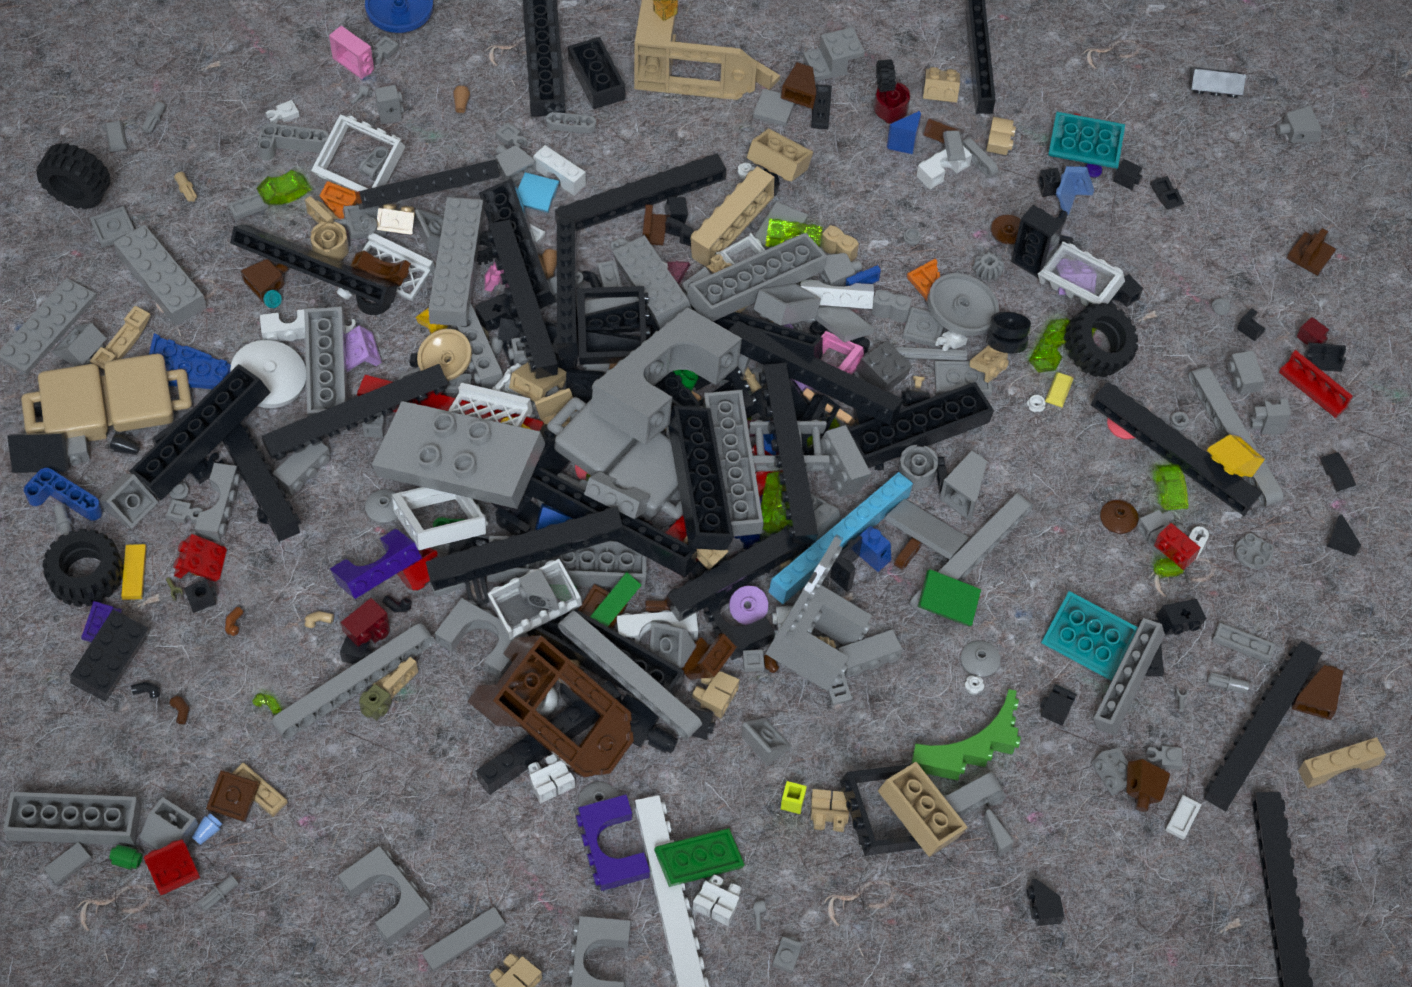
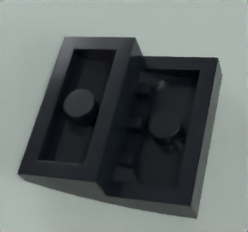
M567 369L566 389L570 388L573 397H577L587 404L592 399L593 383L604 376L605 372Z

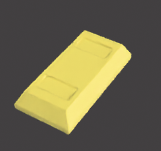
M1056 372L1045 402L1063 408L1074 378Z

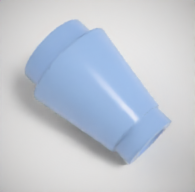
M209 814L207 817L204 816L192 838L201 845L220 830L219 827L222 823L212 814Z

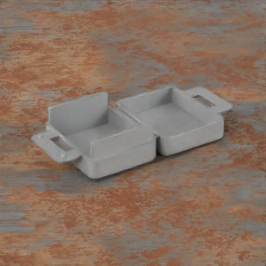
M573 397L547 424V428L557 435L554 445L555 450L591 476L602 472L617 479L615 486L620 489L630 490L636 488L650 495L646 511L642 514L644 518L651 521L653 516L657 515L660 510H663L675 519L683 515L681 500L676 506L669 502L679 490L671 440L665 435L659 433L645 445L591 412V400L586 404L577 397ZM575 410L579 411L565 428L561 426Z

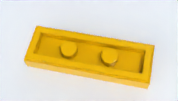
M145 544L125 546L122 600L143 599L147 549Z

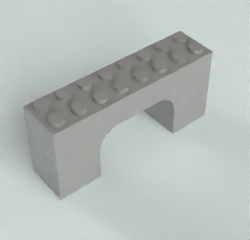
M687 307L683 312H679L673 320L667 322L662 329L656 331L647 341L645 340L636 350L631 351L625 359L620 360L614 368L609 369L604 376L593 383L591 412L646 445L670 423L672 396L656 388L654 385L670 372L681 369L692 371L714 385L718 384L738 367L742 338Z

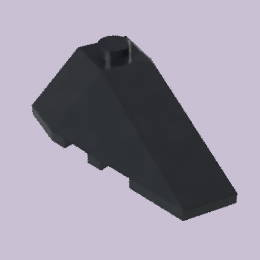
M639 301L585 314L586 331L639 332ZM650 313L649 321H646V327H651L655 324Z
M674 371L667 374L654 385L656 388L672 396L671 409L674 406L700 408V403L692 392L683 385L682 378L679 375L677 376Z

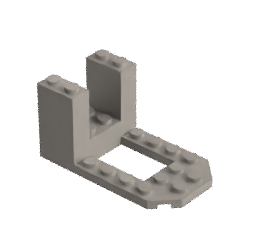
M837 534L766 652V655L826 691L829 690L831 685L836 686L846 671L848 665L845 663L848 656L810 634L813 628L846 646L862 640L864 634L866 635L872 625L868 623L872 617L871 614L821 585L843 548L839 545L844 538Z

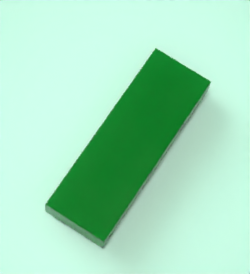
M626 572L591 614L590 618L608 627L642 584Z

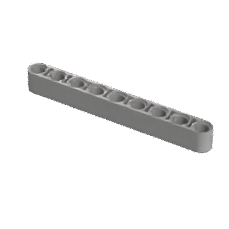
M1205 366L1190 371L1188 374L1189 381L1221 437L1225 438L1230 434L1240 436L1260 454L1211 369ZM1265 461L1253 477L1245 476L1249 484L1254 485L1262 492L1258 500L1263 507L1283 501V492Z
M1019 493L1015 494L938 572L962 582L1029 514L1033 504ZM921 589L910 601V606L926 617L931 612L918 607Z
M572 611L558 624V628L567 638L683 738L688 739L702 726L701 720L690 709L577 612Z
M422 623L414 625L275 715L272 719L273 726L283 739L294 736L397 669L403 661H407L410 657L414 658L428 649L434 643V637Z

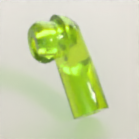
M258 693L252 700L256 707H261L262 704L267 705L273 715H277L282 711L276 699L271 695Z

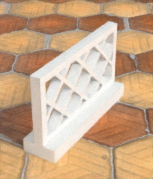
M372 233L368 236L369 241L363 250L368 252L370 248H373L378 252V255L374 257L382 260V258L390 256L393 258L391 263L403 260L411 263V267L408 270L412 280L398 286L396 294L413 301L428 276L433 275V270H435L433 261ZM421 271L424 273L421 278H413L412 273ZM413 285L414 289L411 294L404 292L403 287Z
M461 383L458 387L459 394L449 409V412L465 415L463 411L473 408L475 412L467 414V416L481 418L480 415L490 412L492 416L485 418V420L499 422L498 419L507 416L509 420L502 423L521 427L526 416L530 417L533 412L530 398L466 383ZM462 400L470 402L461 407L459 405ZM479 405L487 406L486 408H483L481 410H477L476 406ZM496 409L503 410V412L496 415L493 411ZM514 413L520 414V416L513 419L510 415Z

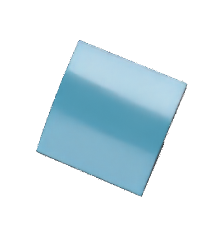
M525 172L518 188L524 207L549 213L559 181Z

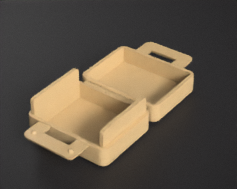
M158 353L108 361L104 365L105 376L101 377L99 368L95 364L43 371L38 375L39 391L26 393L21 397L26 433L64 432L65 439L85 435L87 442L106 439L108 426L112 425L116 431L122 432L170 424L174 420L173 411L188 409L192 406L187 372L184 369L166 371L164 357ZM177 380L180 399L171 401L168 381ZM35 402H41L42 422H36Z

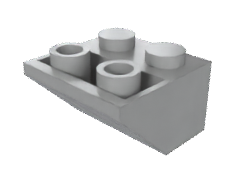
M162 797L150 811L141 832L140 840L154 849H161L170 842L181 839L187 844L199 825L195 817Z

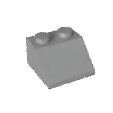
M92 323L78 325L73 328L52 352L74 366L86 365L92 359L91 355L104 346L102 343L107 338Z
M124 474L99 499L100 504L113 517L130 529L158 503L156 498L134 474Z

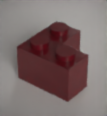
M372 598L340 622L342 632L358 647L362 643H367L370 639L377 643L379 640L385 639L390 632L387 612Z

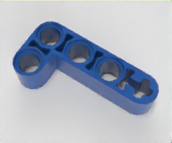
M43 468L38 471L24 487L25 496L32 506H39L49 496H52L88 520L95 521L102 516V508L95 496L50 468Z

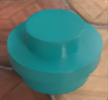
M276 290L267 291L263 298L264 304L268 308H277L282 301L280 293Z

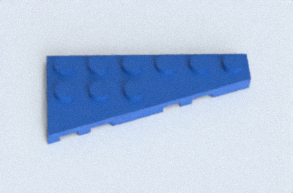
M154 333L149 355L157 353L163 355L166 371L186 370L190 388L213 389L230 373L231 365L227 361L212 358V355L189 346L178 345L175 341L160 338V335ZM177 380L168 381L169 386H177Z

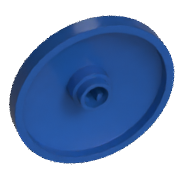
M365 0V10L370 22L379 29L387 32L403 33L415 30L429 20L433 12V0Z

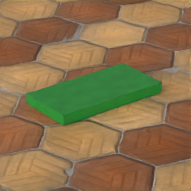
M729 828L659 845L654 848L669 887L741 869L745 865Z

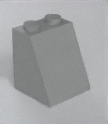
M973 451L945 478L940 496L942 502L969 521L973 518L987 464L983 456Z

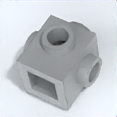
M519 338L511 339V348L508 349L509 359H513L514 365L516 363L524 365L530 361L529 357L526 358L524 355L523 347L525 345L520 342Z

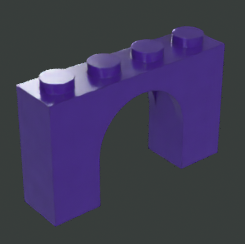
M394 529L380 538L386 554L376 562L365 566H355L345 559L330 568V571L336 583L356 599L420 560L422 557L415 543L398 529Z
M627 795L578 807V815H575L578 827H582L584 834H581L584 847L588 846L589 854H587L589 866H594L595 873L592 875L595 886L599 885L600 890L604 891L649 878L650 870L644 852L616 859L605 855L597 843L600 833L605 828L632 820V811Z

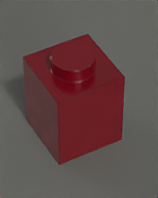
M1311 317L1300 327L1297 338L1307 346L1309 343L1325 344L1328 340L1326 336L1329 329L1314 317Z

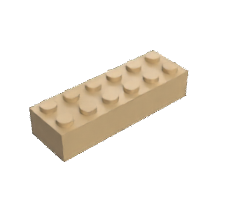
M757 166L747 174L746 179L742 183H738L735 191L731 195H727L724 203L720 207H716L712 216L709 219H705L701 228L698 231H694L691 235V253L694 260L706 267L711 264L710 259L715 256L716 252L728 248L774 198V176Z

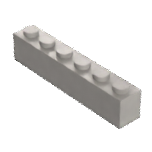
M1145 618L1142 619L1094 716L1097 729L1116 736L1165 636L1162 624Z

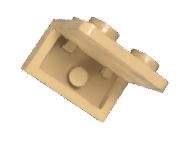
M936 67L926 69L923 99L957 102L960 73L953 69H947V71H942Z

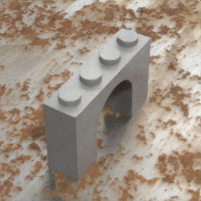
M461 598L434 633L436 643L453 652L468 632L475 629H486L493 632L499 641L484 662L485 671L501 679L512 664V661L503 654L512 640L509 639L500 619L495 617L492 612L479 608L471 600L467 601ZM524 633L518 637H528V635Z
M378 846L339 874L338 878L340 884L352 899L369 886L378 882L391 883L400 890L401 898L398 905L375 922L378 933L390 946L431 916L429 910L431 905L424 896L421 898L418 895L416 885L412 881L408 882L406 880L404 870L399 865L397 867L392 862L394 859L388 850L383 851Z
M579 916V924L575 923L574 936H577L576 944L572 943L571 957H575L574 964H570L569 977H572V985H567V987H624V982L605 981L592 977L586 971L584 961L587 955L598 947L628 948L630 921Z

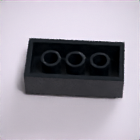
M600 37L568 46V61L593 109L625 100V84Z
M1032 205L1021 218L1011 262L1039 279L1038 273L1042 271L1057 251L1064 223L1043 209Z
M113 609L71 673L70 683L106 702L147 638L149 628Z

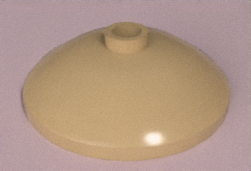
M442 329L436 331L422 342L417 355L418 366L422 371L440 364L447 381L453 380L460 376L469 366L472 358L471 344L465 335L457 330Z

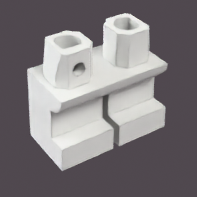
M554 754L545 759L548 766L541 769L538 762L528 766L530 784L539 803L556 797V791L560 795L575 788L573 775L569 773L566 765Z
M713 875L708 882H704L700 893L695 897L693 910L708 917L712 914V919L729 927L739 905L741 887L731 883L726 891L721 888L723 879Z

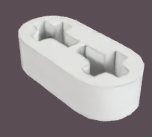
M1200 526L1195 527L1189 536L1191 540L1201 547L1196 559L1200 556L1209 537L1207 529ZM1198 534H1201L1202 537L1200 538L1199 541H1197V540H1196L1197 535H1198Z

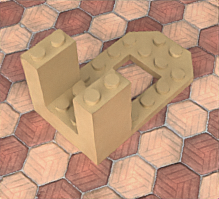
M677 0L641 1L634 49V89L732 100L742 98V95L746 92L751 93L755 91L757 62L743 50L732 47L676 42V34H673L677 12ZM674 59L721 64V82L672 77Z

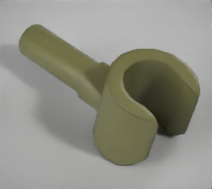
M170 577L166 578L171 588L172 600L176 601L174 596L176 593H180L183 598L181 588L176 587Z

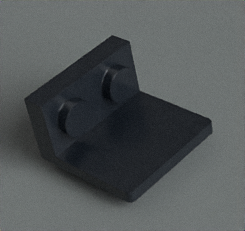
M860 535L856 539H851L846 544V547L839 553L831 567L830 578L846 592L853 587L856 568L852 562L860 556L863 539Z

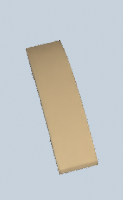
M134 306L124 318L125 324L105 349L101 347L96 352L90 363L104 370L106 362L122 359L140 337L151 316L150 313Z

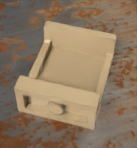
M527 362L512 372L509 388L536 402L540 398L545 397L546 392L557 386L562 389L565 386L566 371L558 368V375L535 379L534 373H530Z

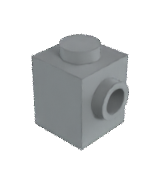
M85 435L65 439L68 465H77L81 462L91 461Z

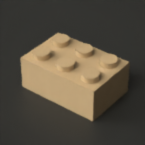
M768 128L752 140L747 159L751 160L754 164L761 165L769 172L776 173L784 180L792 182L808 170L813 151Z

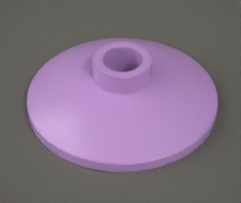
M755 586L740 587L730 598V613L741 624L749 625L764 618L768 611L767 597L761 589ZM749 601L751 605L746 609L744 603Z

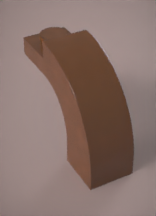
M363 250L355 254L350 266L401 286L403 280L409 274L408 269L411 263L406 260L397 263L385 262Z

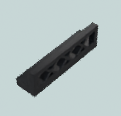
M814 394L800 421H826L825 434L838 413L840 406L826 395ZM827 404L833 407L829 415L825 414ZM801 434L804 455H814L813 445L812 447L807 445V439L812 434Z

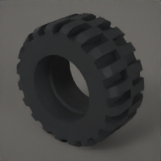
M69 143L55 144L47 150L36 170L37 179L41 183V187L47 190L50 196L55 197L57 201H61L67 206L71 205L77 209L96 207L111 183L107 167L94 154H90L84 148L81 149Z
M1095 303L1086 307L1070 320L1064 334V341H1067L1065 348L1069 351V358L1074 360V365L1082 368L1081 371L1086 374L1090 372V375L1095 377L1098 375L1099 377L1111 376L1134 359L1135 352L1138 350V344H1136L1138 342V335L1135 334V325L1131 324L1132 320L1124 315V311L1121 309L1117 310V307L1113 305L1108 306L1107 303ZM1092 328L1102 331L1107 336L1111 346L1110 353L1097 346L1092 337Z
M79 529L78 532H75V530L69 531L68 535L64 536L63 534L58 537L59 540L57 542L53 541L50 545V550H46L44 555L46 559L43 560L42 564L44 576L52 593L59 600H63L65 604L71 605L73 603L77 607H82V604H85L87 607L92 606L94 601L103 602V598H109L113 594V589H118L119 581L123 578V563L115 543L106 534H99L97 530L90 529V531H87V529ZM95 558L101 561L98 568L88 576L74 578L66 575L69 567L80 559Z

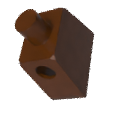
M265 259L241 270L243 282L264 303L263 298L267 291H279L284 286L282 274L287 272L288 268L280 263L274 266L269 260Z
M1144 759L1129 761L1127 767L1126 792L1129 796L1137 799L1136 810L1141 812H1147L1149 804L1162 801L1170 778L1169 772Z

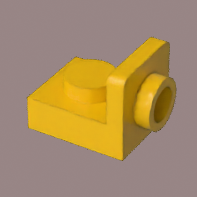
M429 308L415 317L419 324L429 329L430 334L447 329L448 327L447 325L430 324Z

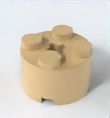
M326 221L317 224L312 229L310 237L312 251L336 261L342 260L349 253L346 230L341 224L337 222L327 224Z

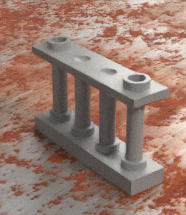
M762 420L750 422L748 429L749 434L756 435L757 455L753 456L755 471H779V468H775L774 458L776 455H765L763 434H769L768 423L770 422ZM797 421L801 445V434H812L814 455H803L806 471H827L830 458L829 455L822 454L820 434H824L826 428V421Z

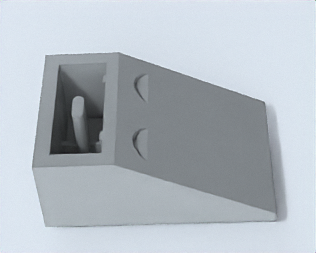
M811 494L818 530L817 540H819L841 521L839 509ZM780 501L771 510L788 525V520L784 518L785 503Z

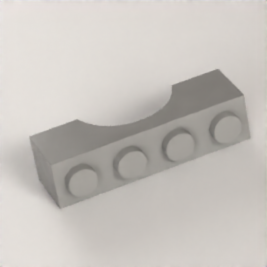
M214 463L209 480L212 489L220 494V498L211 509L199 512L194 529L197 536L206 540L220 542L222 535H225L227 530L226 520L231 516V503L236 499V486L240 485L241 474H239L237 466Z

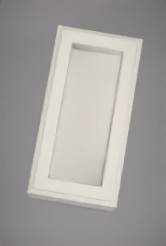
M1183 795L1165 831L1184 840L1202 804Z

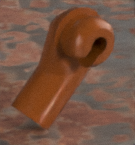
M236 607L226 616L225 632L228 635L236 636L239 632V627L235 626V623L243 615V610L240 607Z

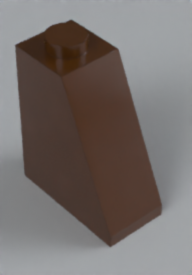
M797 62L783 84L781 99L813 109L816 99L813 67Z
M1324 665L1298 695L1292 705V710L1332 720L1337 710L1344 670H1340L1335 666Z

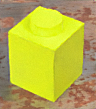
M787 781L781 801V810L801 814L807 786Z

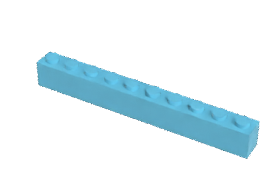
M898 472L772 578L769 593L782 604L788 601L808 583L836 534L844 538L839 545L843 547V550L851 539H856L869 526L874 527L903 499H907L913 483Z

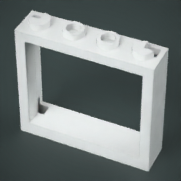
M340 114L311 171L322 179L355 192L368 189L326 170L348 127L393 146L372 188L386 185L406 147L401 142L402 139L393 134L388 136L380 128L375 130L364 121L359 123L352 116L345 117Z
M425 487L392 494L393 511L418 550L486 534L485 526L488 525L486 516L482 514L479 505L475 504L472 498ZM456 499L469 519L423 530L411 509Z

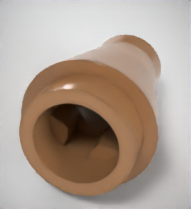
M457 86L453 91L455 111L457 113H464L470 92L465 86Z
M546 249L541 256L547 275L550 278L554 276L557 266V251Z

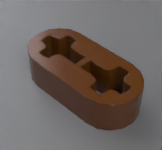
M912 538L896 558L894 566L904 570L921 548L922 542Z

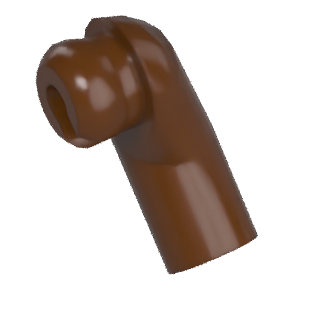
M765 654L764 666L766 670H769L770 673H775L779 669L776 660Z
M174 696L170 699L169 704L178 711L176 723L185 725L190 708L183 697Z

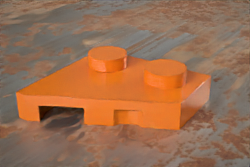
M329 181L326 182L319 195L320 199L339 219H344L343 206H355L357 203L355 191Z
M936 258L907 273V279L927 301L931 286L940 277Z

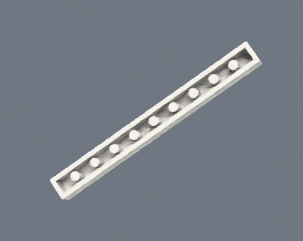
M659 795L635 800V811L677 987H709L707 977L703 978L702 970H704L703 958L698 957L697 950L700 949L698 938L693 937L692 930H695L692 917L688 916L687 910H690L688 897L684 898L683 896L685 884L668 886L654 851L656 846L674 842V840L669 838V833H671L670 822L665 821L664 814H667L665 802H661Z

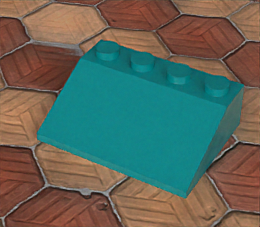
M1056 112L1048 156L1118 169L1126 124Z
M1069 591L1041 643L1112 681L1138 627Z

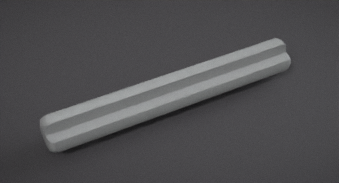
M895 348L904 358L967 361L968 357L966 350L942 351V349Z

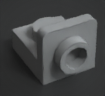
M782 937L772 966L792 974L800 955L802 944L796 938Z

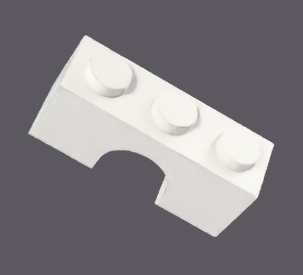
M546 145L533 155L536 171L547 178L554 173L559 178L561 187L575 196L586 185L585 171Z
M964 147L966 160L948 161L946 149L940 153L937 152L930 159L924 160L918 165L917 177L929 189H932L944 181V167L951 168L956 173H959L970 166L972 154Z
M304 309L297 310V319L288 324L280 321L279 313L260 315L263 340L280 342L305 338Z

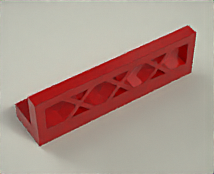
M1297 350L1292 353L1289 361L1279 370L1281 375L1334 418H1337L1344 412L1352 400L1353 395Z

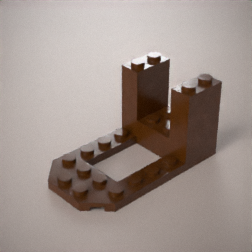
M541 635L514 638L503 652L512 661L510 667L496 685H479L467 702L496 726L522 727L580 777L610 774L634 741L630 721H632L631 712ZM558 679L601 715L580 746H577L536 711Z

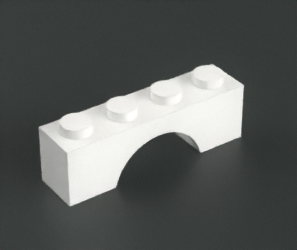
M806 279L800 283L802 288L821 298L820 305L868 309L873 307V284L855 283L851 286L837 287L826 285L819 280Z
M669 610L659 613L643 612L634 615L625 613L617 616V633L638 645L642 636L651 630V622L685 628L692 640L698 639L696 613L680 622Z

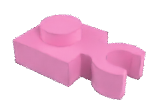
M495 262L484 275L486 291L492 292L500 281L501 272L500 270L497 271Z

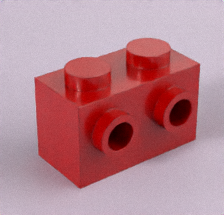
M1172 523L1158 534L1154 544L1158 550L1182 570H1185L1197 558L1201 549L1198 544Z

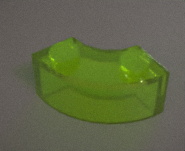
M291 169L286 174L278 177L267 176L256 189L265 204L282 205L303 197L311 190V187L303 174Z
M1178 464L1157 465L1156 471L1153 472V480L1156 482L1159 490V505L1165 510L1188 509L1187 486L1181 467Z

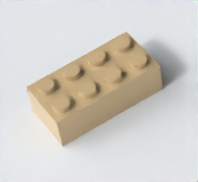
M917 762L888 778L878 790L929 857L958 839L968 828Z

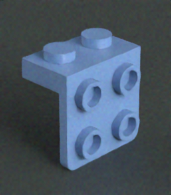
M1066 166L1065 172L1061 175V183L1056 190V197L1059 198L1060 208L1069 215L1076 195H1093L1094 187L1087 167Z

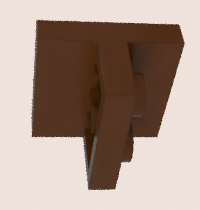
M1322 228L1318 234L1315 232L1313 236L1305 232L1286 259L1318 276L1335 254L1336 248L1324 242L1328 231Z

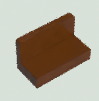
M929 118L923 135L945 143L943 132L959 130L963 134L964 130L935 118Z
M646 205L643 235H645L651 245L663 246L666 216L653 214V205Z

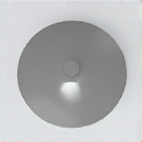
M951 273L943 275L933 283L928 293V307L933 317L943 327L956 334L977 336L990 330L991 317L999 312V304L992 290L982 281L966 274Z

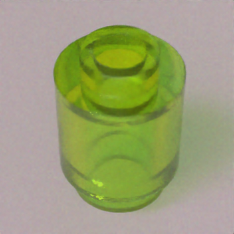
M1169 558L1157 559L1156 563H1154V573L1159 578L1177 577L1184 573V570Z

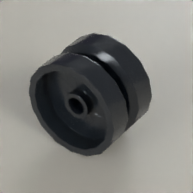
M998 312L993 314L990 319L988 345L992 349L1003 353L1014 354L1025 351L1028 346L1031 321L1027 317L1014 312Z

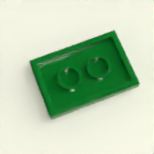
M929 569L926 572L918 607L970 627L973 624L981 589Z

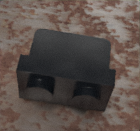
M529 501L519 515L515 517L502 507H499L495 512L496 523L513 535L527 533L530 530H535L540 508Z

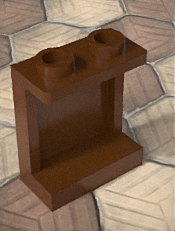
M719 634L710 645L703 638H698L695 641V649L684 667L680 669L684 671L689 680L715 677L737 647L725 634Z

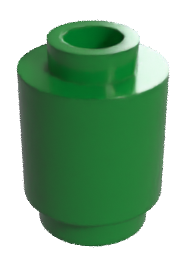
M120 844L116 848L113 847L109 855L112 865L129 870L138 869L143 858V853H140L137 849Z

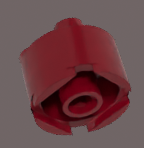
M897 82L894 91L879 92L877 88L874 111L879 118L885 120L888 124L903 119L908 113L910 91L902 83Z

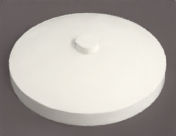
M259 340L242 347L232 360L230 372L240 364L260 378L271 392L258 407L278 408L285 406L298 398L304 389L306 382L305 364L295 350L281 342Z

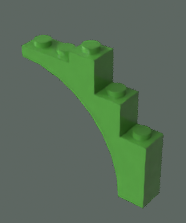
M1008 690L1005 703L999 714L981 732L964 741L948 745L930 746L915 744L911 764L917 762L925 774L958 781L960 774L965 772L966 764L986 767L987 761L992 760L993 751L1013 755L1014 749L1019 748L1021 736H1017L1018 728L1014 727L1016 717L1012 716L1013 710L1017 711L1019 699L1015 698L1016 690Z

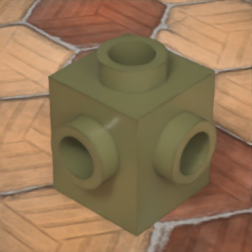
M374 684L361 695L359 699L360 711L365 717H372L377 721L388 712L389 706L392 704L391 695Z

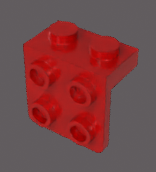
M194 534L180 542L178 546L179 557H177L173 566L175 568L174 576L181 579L188 572L217 582L221 576L227 551L226 548Z
M183 839L172 841L167 846L152 850L144 856L145 863L160 896L200 878Z

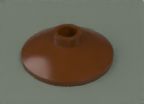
M1001 215L997 217L991 225L993 237L1004 244H1015L1021 219L1014 215Z
M1123 500L1107 502L1100 512V519L1104 527L1117 534L1131 532L1137 526L1139 519L1135 507Z

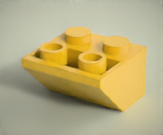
M1231 434L1207 449L1212 455L1211 458L1215 462L1221 463L1224 466L1223 469L1230 475L1237 474L1241 477H1253L1265 460L1240 436Z

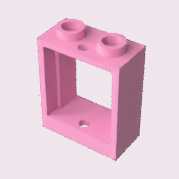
M340 26L329 35L334 60L361 79L372 73L374 65L371 46L343 26Z
M825 331L821 336L823 337V354L828 348L847 355L846 359L837 368L853 374L864 357L863 347L850 341L843 342L834 334Z

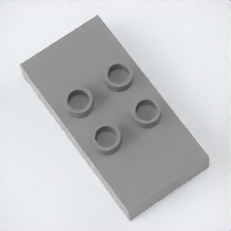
M401 401L372 466L378 477L517 509L543 451L545 441L540 431Z

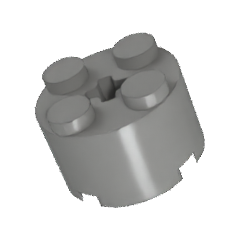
M909 446L902 452L898 472L913 483L912 490L918 491L928 487L935 480L938 457L927 446Z

